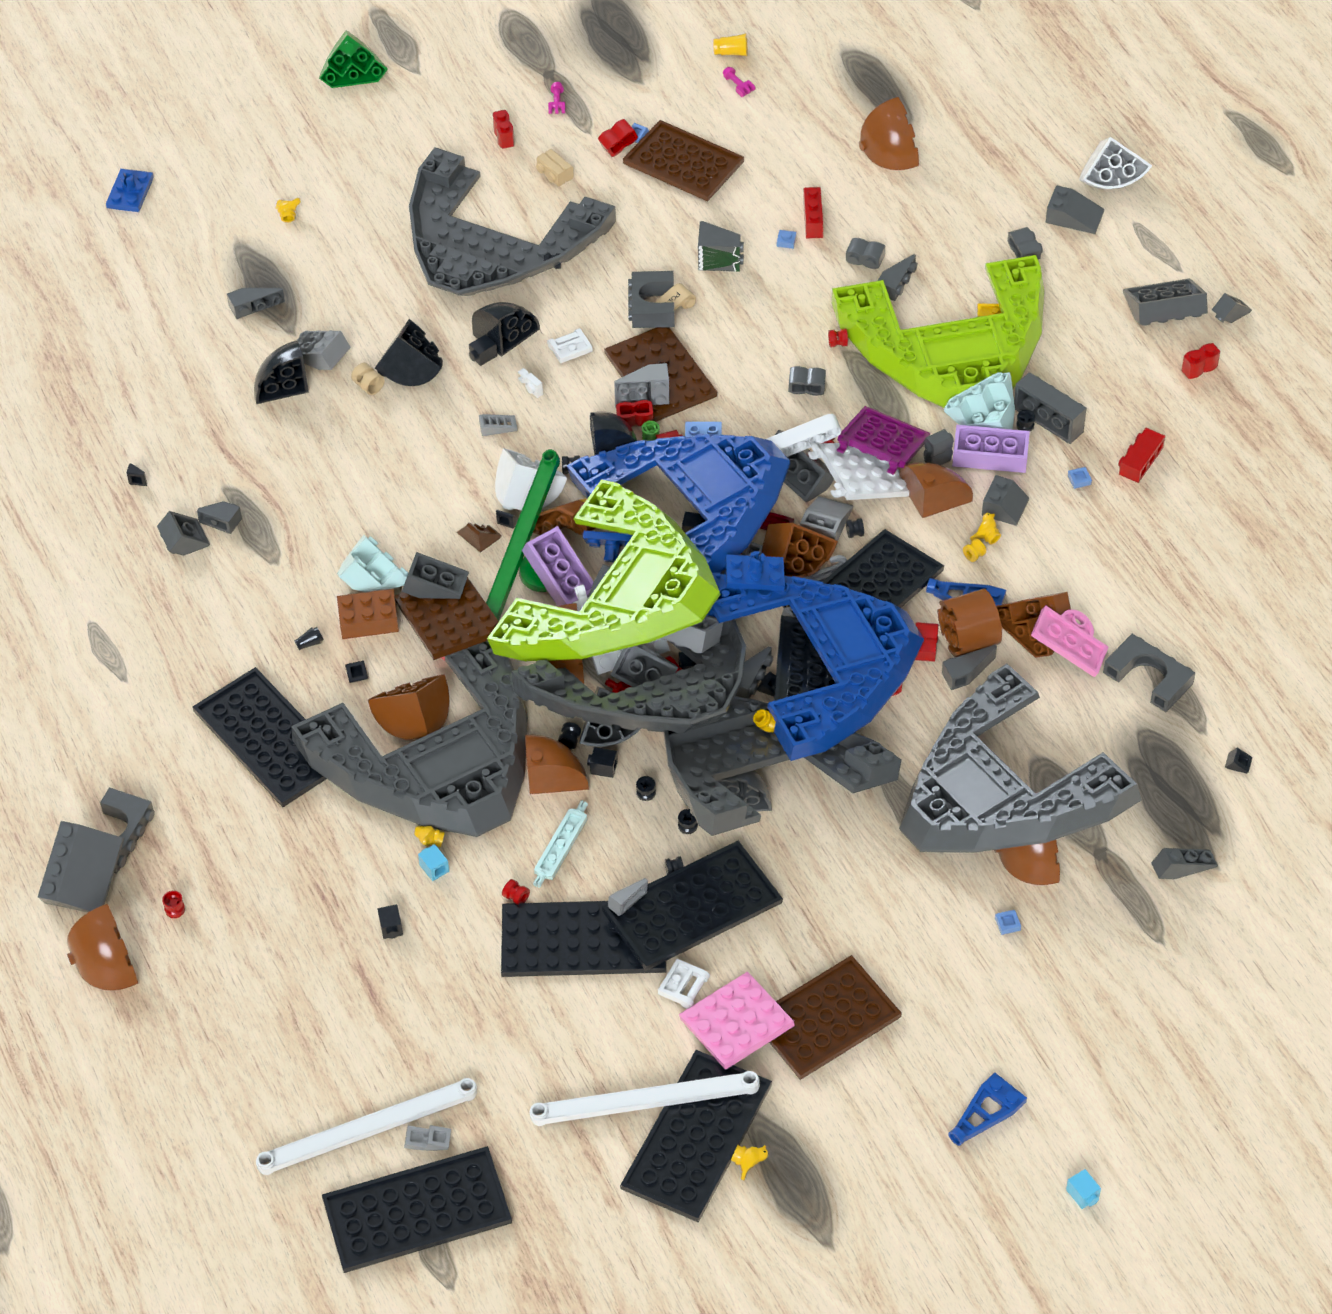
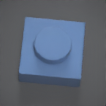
M636 123L632 125L638 136L635 143H638L649 130L647 127Z
M779 230L777 247L794 249L796 232Z
M1086 467L1068 471V478L1074 489L1091 485L1092 479Z
M1015 910L995 914V920L1001 935L1021 931V924Z

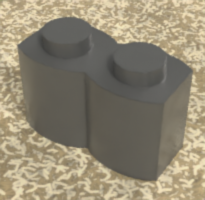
M1025 227L1008 232L1007 241L1016 258L1036 255L1037 259H1041L1043 248L1041 243L1037 242L1033 231Z
M852 238L846 251V261L853 265H864L868 268L878 269L885 256V245L874 241L868 242L861 238Z
M800 366L791 367L788 392L793 394L807 393L815 396L824 395L826 370L822 368L807 369Z
M943 429L925 438V463L943 465L951 461L954 442L951 433Z

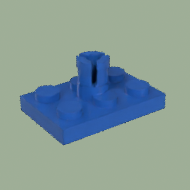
M120 169L106 201V207L108 209L140 212L154 178L153 172Z
M583 532V539L586 544H589V547L600 548V545H605L604 561L612 563L619 556L620 546L625 547L633 536L612 532Z
M759 551L752 552L750 556L726 554V588L784 591L783 557H766L763 553L760 555Z

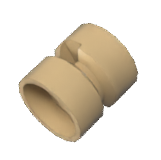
M365 362L357 365L351 374L352 381L369 395L377 394L385 382L384 377Z

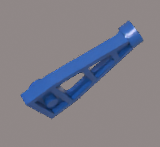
M930 578L926 593L933 594V596L941 600L953 598L948 595L949 590L963 591L964 595L986 589L997 606L1002 605L1006 590L990 585L943 582Z
M992 1074L980 1086L958 1124L948 1133L949 1138L954 1144L962 1145L965 1141L1013 1116L1027 1102V1097L998 1074ZM990 1097L1002 1108L993 1114H989L981 1108V1105L985 1098ZM973 1113H977L985 1120L977 1127L968 1122Z

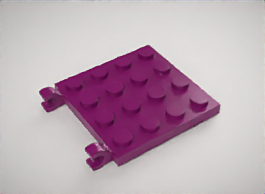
M864 406L838 436L837 441H839L840 446L837 448V452L844 454L848 446L859 449L862 453H868L879 460L889 462L890 467L887 473L894 475L898 467L904 468V465L911 461L922 448L925 438L930 436V433Z

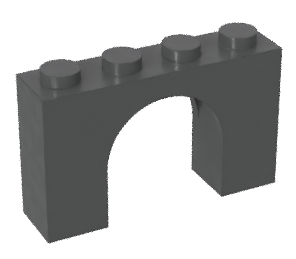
M673 271L632 272V279H628V319L632 321V328L675 327L674 302L653 303L644 300L651 296H662L674 286Z
M1133 633L1104 663L1103 673L1118 683L1135 667L1151 666L1158 669L1163 674L1164 679L1152 691L1150 703L1164 712H1167L1193 685L1195 672L1191 668L1179 663L1175 658L1166 655L1160 649L1150 645Z
M109 787L100 801L103 814L123 820L128 824L126 830L119 836L124 838L114 871L117 874L120 868L124 867L129 853L134 851L137 840L143 836L145 827L149 821H152L155 811L151 801Z

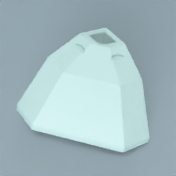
M1010 372L996 373L952 397L946 404L944 412L959 425L1012 430L1015 405Z
M363 535L343 561L337 574L352 589L371 592L404 586L408 572L403 567L399 569L392 562L394 558L387 552L383 553L377 547L378 542L371 536L367 538Z

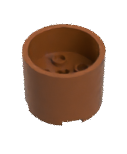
M986 589L939 602L941 608L937 609L940 630L942 636L945 635L946 641L950 644L948 650L953 656H960L1001 643L1002 626L999 613L992 596Z

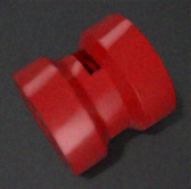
M841 329L840 331L828 330L830 348L837 345L842 347L848 346L847 329Z
M510 879L502 890V896L506 899H512L513 903L517 905L525 903L530 894L529 888L520 886L519 882L514 879Z
M169 891L164 894L162 902L166 915L170 918L181 917L185 912L181 893Z

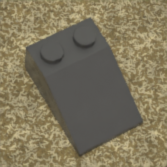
M1056 185L1047 206L1045 223L1096 234L1104 208L1074 189Z
M416 552L402 592L418 598L460 599L469 571Z
M641 644L622 650L611 676L635 687L646 681H653L661 676L674 674L678 667L651 648Z

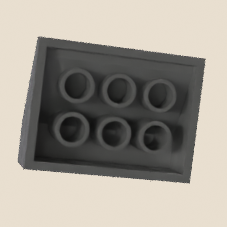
M1190 278L1123 289V294L1134 319L1144 326L1150 325L1151 322L1165 323L1170 319L1183 320L1188 316L1200 317L1202 314L1208 313L1207 293Z
M61 821L38 898L45 904L83 912H90L103 906L124 838L80 824Z

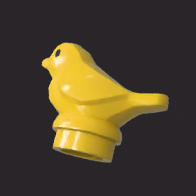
M300 198L292 201L277 200L275 209H277L283 222L295 220V210L301 202Z
M986 513L983 515L982 523L977 533L970 537L971 541L974 539H984L985 542L992 545L1000 539L1001 534L996 528L997 524L994 521L995 514Z
M763 709L758 710L753 717L754 723L765 732H774L776 721L771 713Z
M416 826L414 835L419 838L423 845L428 847L435 844L441 848L445 832H441L439 829L435 830L432 826Z
M737 1145L731 1161L741 1166V1180H745L747 1172L752 1167L767 1159L768 1151L765 1145L761 1148H746L745 1146Z

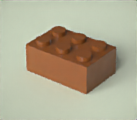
M393 589L337 596L342 639L399 632Z

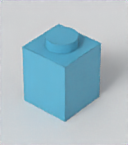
M435 844L423 849L418 854L420 867L432 881L449 872L448 860Z
M1084 1169L1068 1179L1066 1191L1079 1207L1083 1209L1087 1206L1091 1207L1099 1201L1101 1188L1087 1170Z

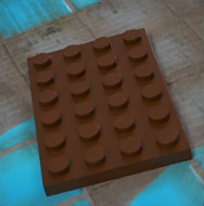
M659 120L623 158V164L707 202L744 162V156L662 120Z
M670 327L654 328L604 349V354L621 377L650 364L667 363L669 404L652 405L653 421L655 422L717 397V390Z
M468 577L460 599L418 598L404 592L394 596L395 603L433 660L488 641V636L499 622Z
M851 955L776 1001L794 1021L795 1026L769 1043L801 1080L901 1018L902 1012Z

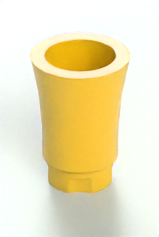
M746 33L713 39L714 55L748 56Z

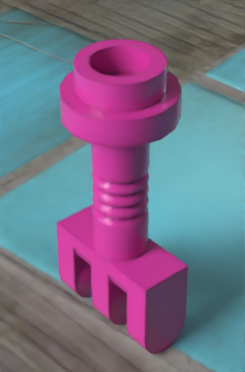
M726 67L723 70L724 78L726 80L731 79L737 85L736 92L741 97L756 90L755 85L751 81H741L735 75L736 71L733 67Z
M554 82L551 85L554 102H548L549 114H552V109H555V114H559V109H561L562 114H565V102H560V94L564 91V87L560 82Z

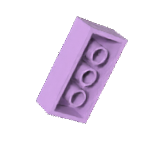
M956 425L952 466L1026 473L1030 431Z
M558 526L526 543L522 552L557 606L573 604V602L578 601L574 588L580 585H584L586 596H589L594 582Z

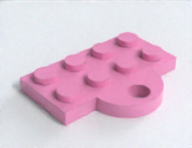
M1045 606L1041 610L1031 634L1032 637L1093 677L1099 673L1109 648L1093 637L1094 628L1091 621L1085 614L1077 610H1067L1060 615ZM1075 619H1078L1081 625L1078 624Z

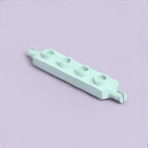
M581 800L577 809H569L534 868V874L538 875L533 882L534 886L537 887L538 885V888H540L545 879H554L587 821V815L584 813L588 806L586 801Z

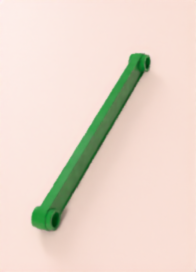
M548 449L542 454L541 462L486 601V604L498 621L524 557L522 549L531 539L557 468L560 465V457L552 449Z

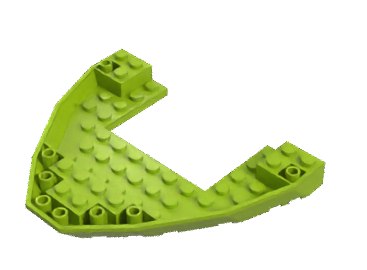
M1033 255L985 263L986 273L1002 312L1000 314L900 330L883 280L832 288V306L840 329H847L849 340L870 364L917 396L945 408L949 399L999 372H1010L1012 389H1014L1016 383L1022 379L1042 335L1044 286L1041 266L1037 256Z
M600 480L573 518L575 523L633 536L580 612L516 598L487 640L495 655L525 662L584 659L649 643L698 624L704 620L720 596V591L706 558L672 518L654 504L623 488L620 484Z

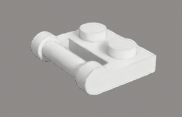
M580 328L568 335L547 340L549 349L553 351L560 363L593 352L592 345Z
M676 959L659 987L658 994L688 1009L693 1006V1000L703 983L708 981L710 974L703 969ZM691 977H697L687 996L682 995Z

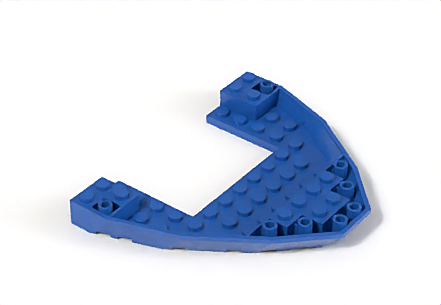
M699 434L692 437L679 436L660 438L653 441H635L618 446L612 451L605 452L604 450L599 452L598 455L581 457L568 464L567 468L572 482L588 498L600 480L616 482L622 485L649 469L658 466L706 520V522L687 531L685 534L706 558L711 572L721 573L726 568V554L740 555L749 546L779 497L790 460L771 440L754 436Z
M712 573L720 591V596L707 615L716 618L719 623L790 605L836 683L768 702L767 708L776 721L774 733L790 761L825 752L870 723L906 680L924 641L923 636L907 611L893 603L879 600L873 596L859 593L841 585H830L795 576H784V591L726 588V574Z

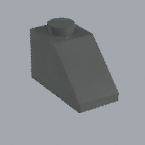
M1224 293L1212 308V311L1216 313L1215 317L1221 322L1233 323L1249 314L1252 309L1242 300Z
M225 501L197 509L199 523L229 534L234 531L242 520L240 507Z

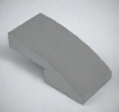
M408 1125L404 1148L426 1151L448 1150L451 1129L430 1125L429 1129Z

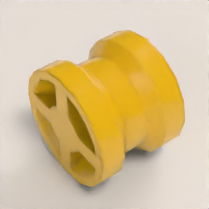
M974 539L970 545L967 544L963 547V553L969 561L975 562L979 556L981 557L986 554V547L979 539Z

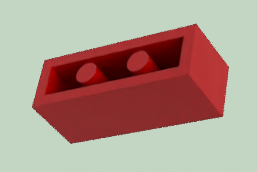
M821 187L803 188V207L806 239L823 238Z
M1147 427L1142 433H1139L1135 443L1129 446L1126 456H1122L1119 460V475L1139 483L1163 450L1165 435Z

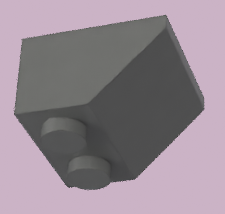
M995 475L983 500L982 516L986 513L995 514V520L1017 526L1027 506L1029 497L1013 480Z
M169 511L157 525L167 550L172 554L184 556L210 545L196 518Z

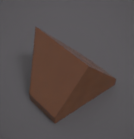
M469 522L465 527L456 532L480 553L502 536L490 525L485 527L483 524L479 526L476 523L473 525Z

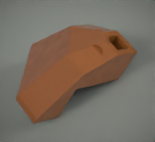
M576 500L541 511L533 533L542 535L558 526L560 530L566 527L576 534L583 536L584 531H594L595 527L575 523L573 518L585 503L581 500Z
M1068 592L997 605L1002 628L1035 658L1051 656L1055 651L1032 637L1031 634L1040 612L1045 606L1060 615L1067 610H1071Z

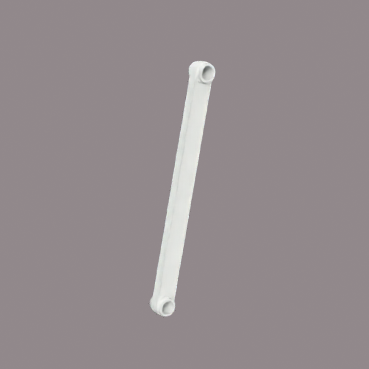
M747 1071L741 1074L548 1103H535L530 1108V1118L535 1125L543 1126L562 1121L742 1094H754L760 1087V1081L755 1072Z
M464 1078L457 1083L276 1149L262 1152L256 1159L257 1169L263 1175H270L274 1171L465 1101H471L477 1094L476 1083L470 1078Z

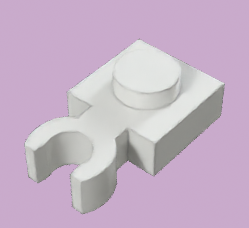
M526 369L519 370L518 374L521 376L518 379L521 383L526 384L527 391L537 398L542 396V382L532 373L529 374Z

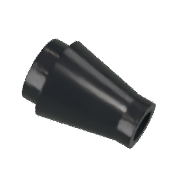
M311 627L294 642L298 649L301 650L321 644L320 642L324 639L318 627Z

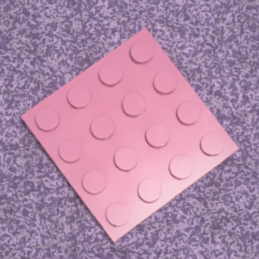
M748 972L679 1014L680 1020L725 1070L795 1026L790 1016Z

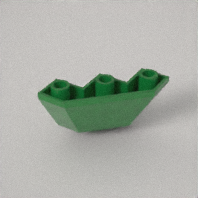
M346 30L327 57L319 79L331 88L379 82L388 68L371 49Z

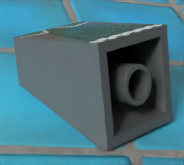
M700 221L698 270L740 272V265L744 264V254H741V252H744V242H741V235Z

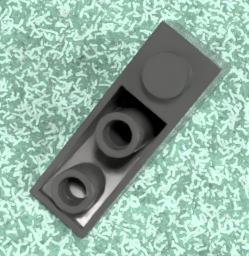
M915 254L886 269L879 277L878 281H884L890 300L896 301L898 295H902L904 285L909 283L912 272L916 271L918 263L916 262Z
M241 288L227 293L228 305L236 319L285 302L282 288Z
M992 645L943 661L942 675L950 689L954 690L969 685L996 658L997 646Z
M767 647L744 662L742 683L735 696L750 699L752 694L755 695L759 681H762L765 677L767 666L770 667L773 662V656L771 655L772 647Z
M1163 848L1151 862L1159 879H1178L1218 866L1211 851L1204 849Z

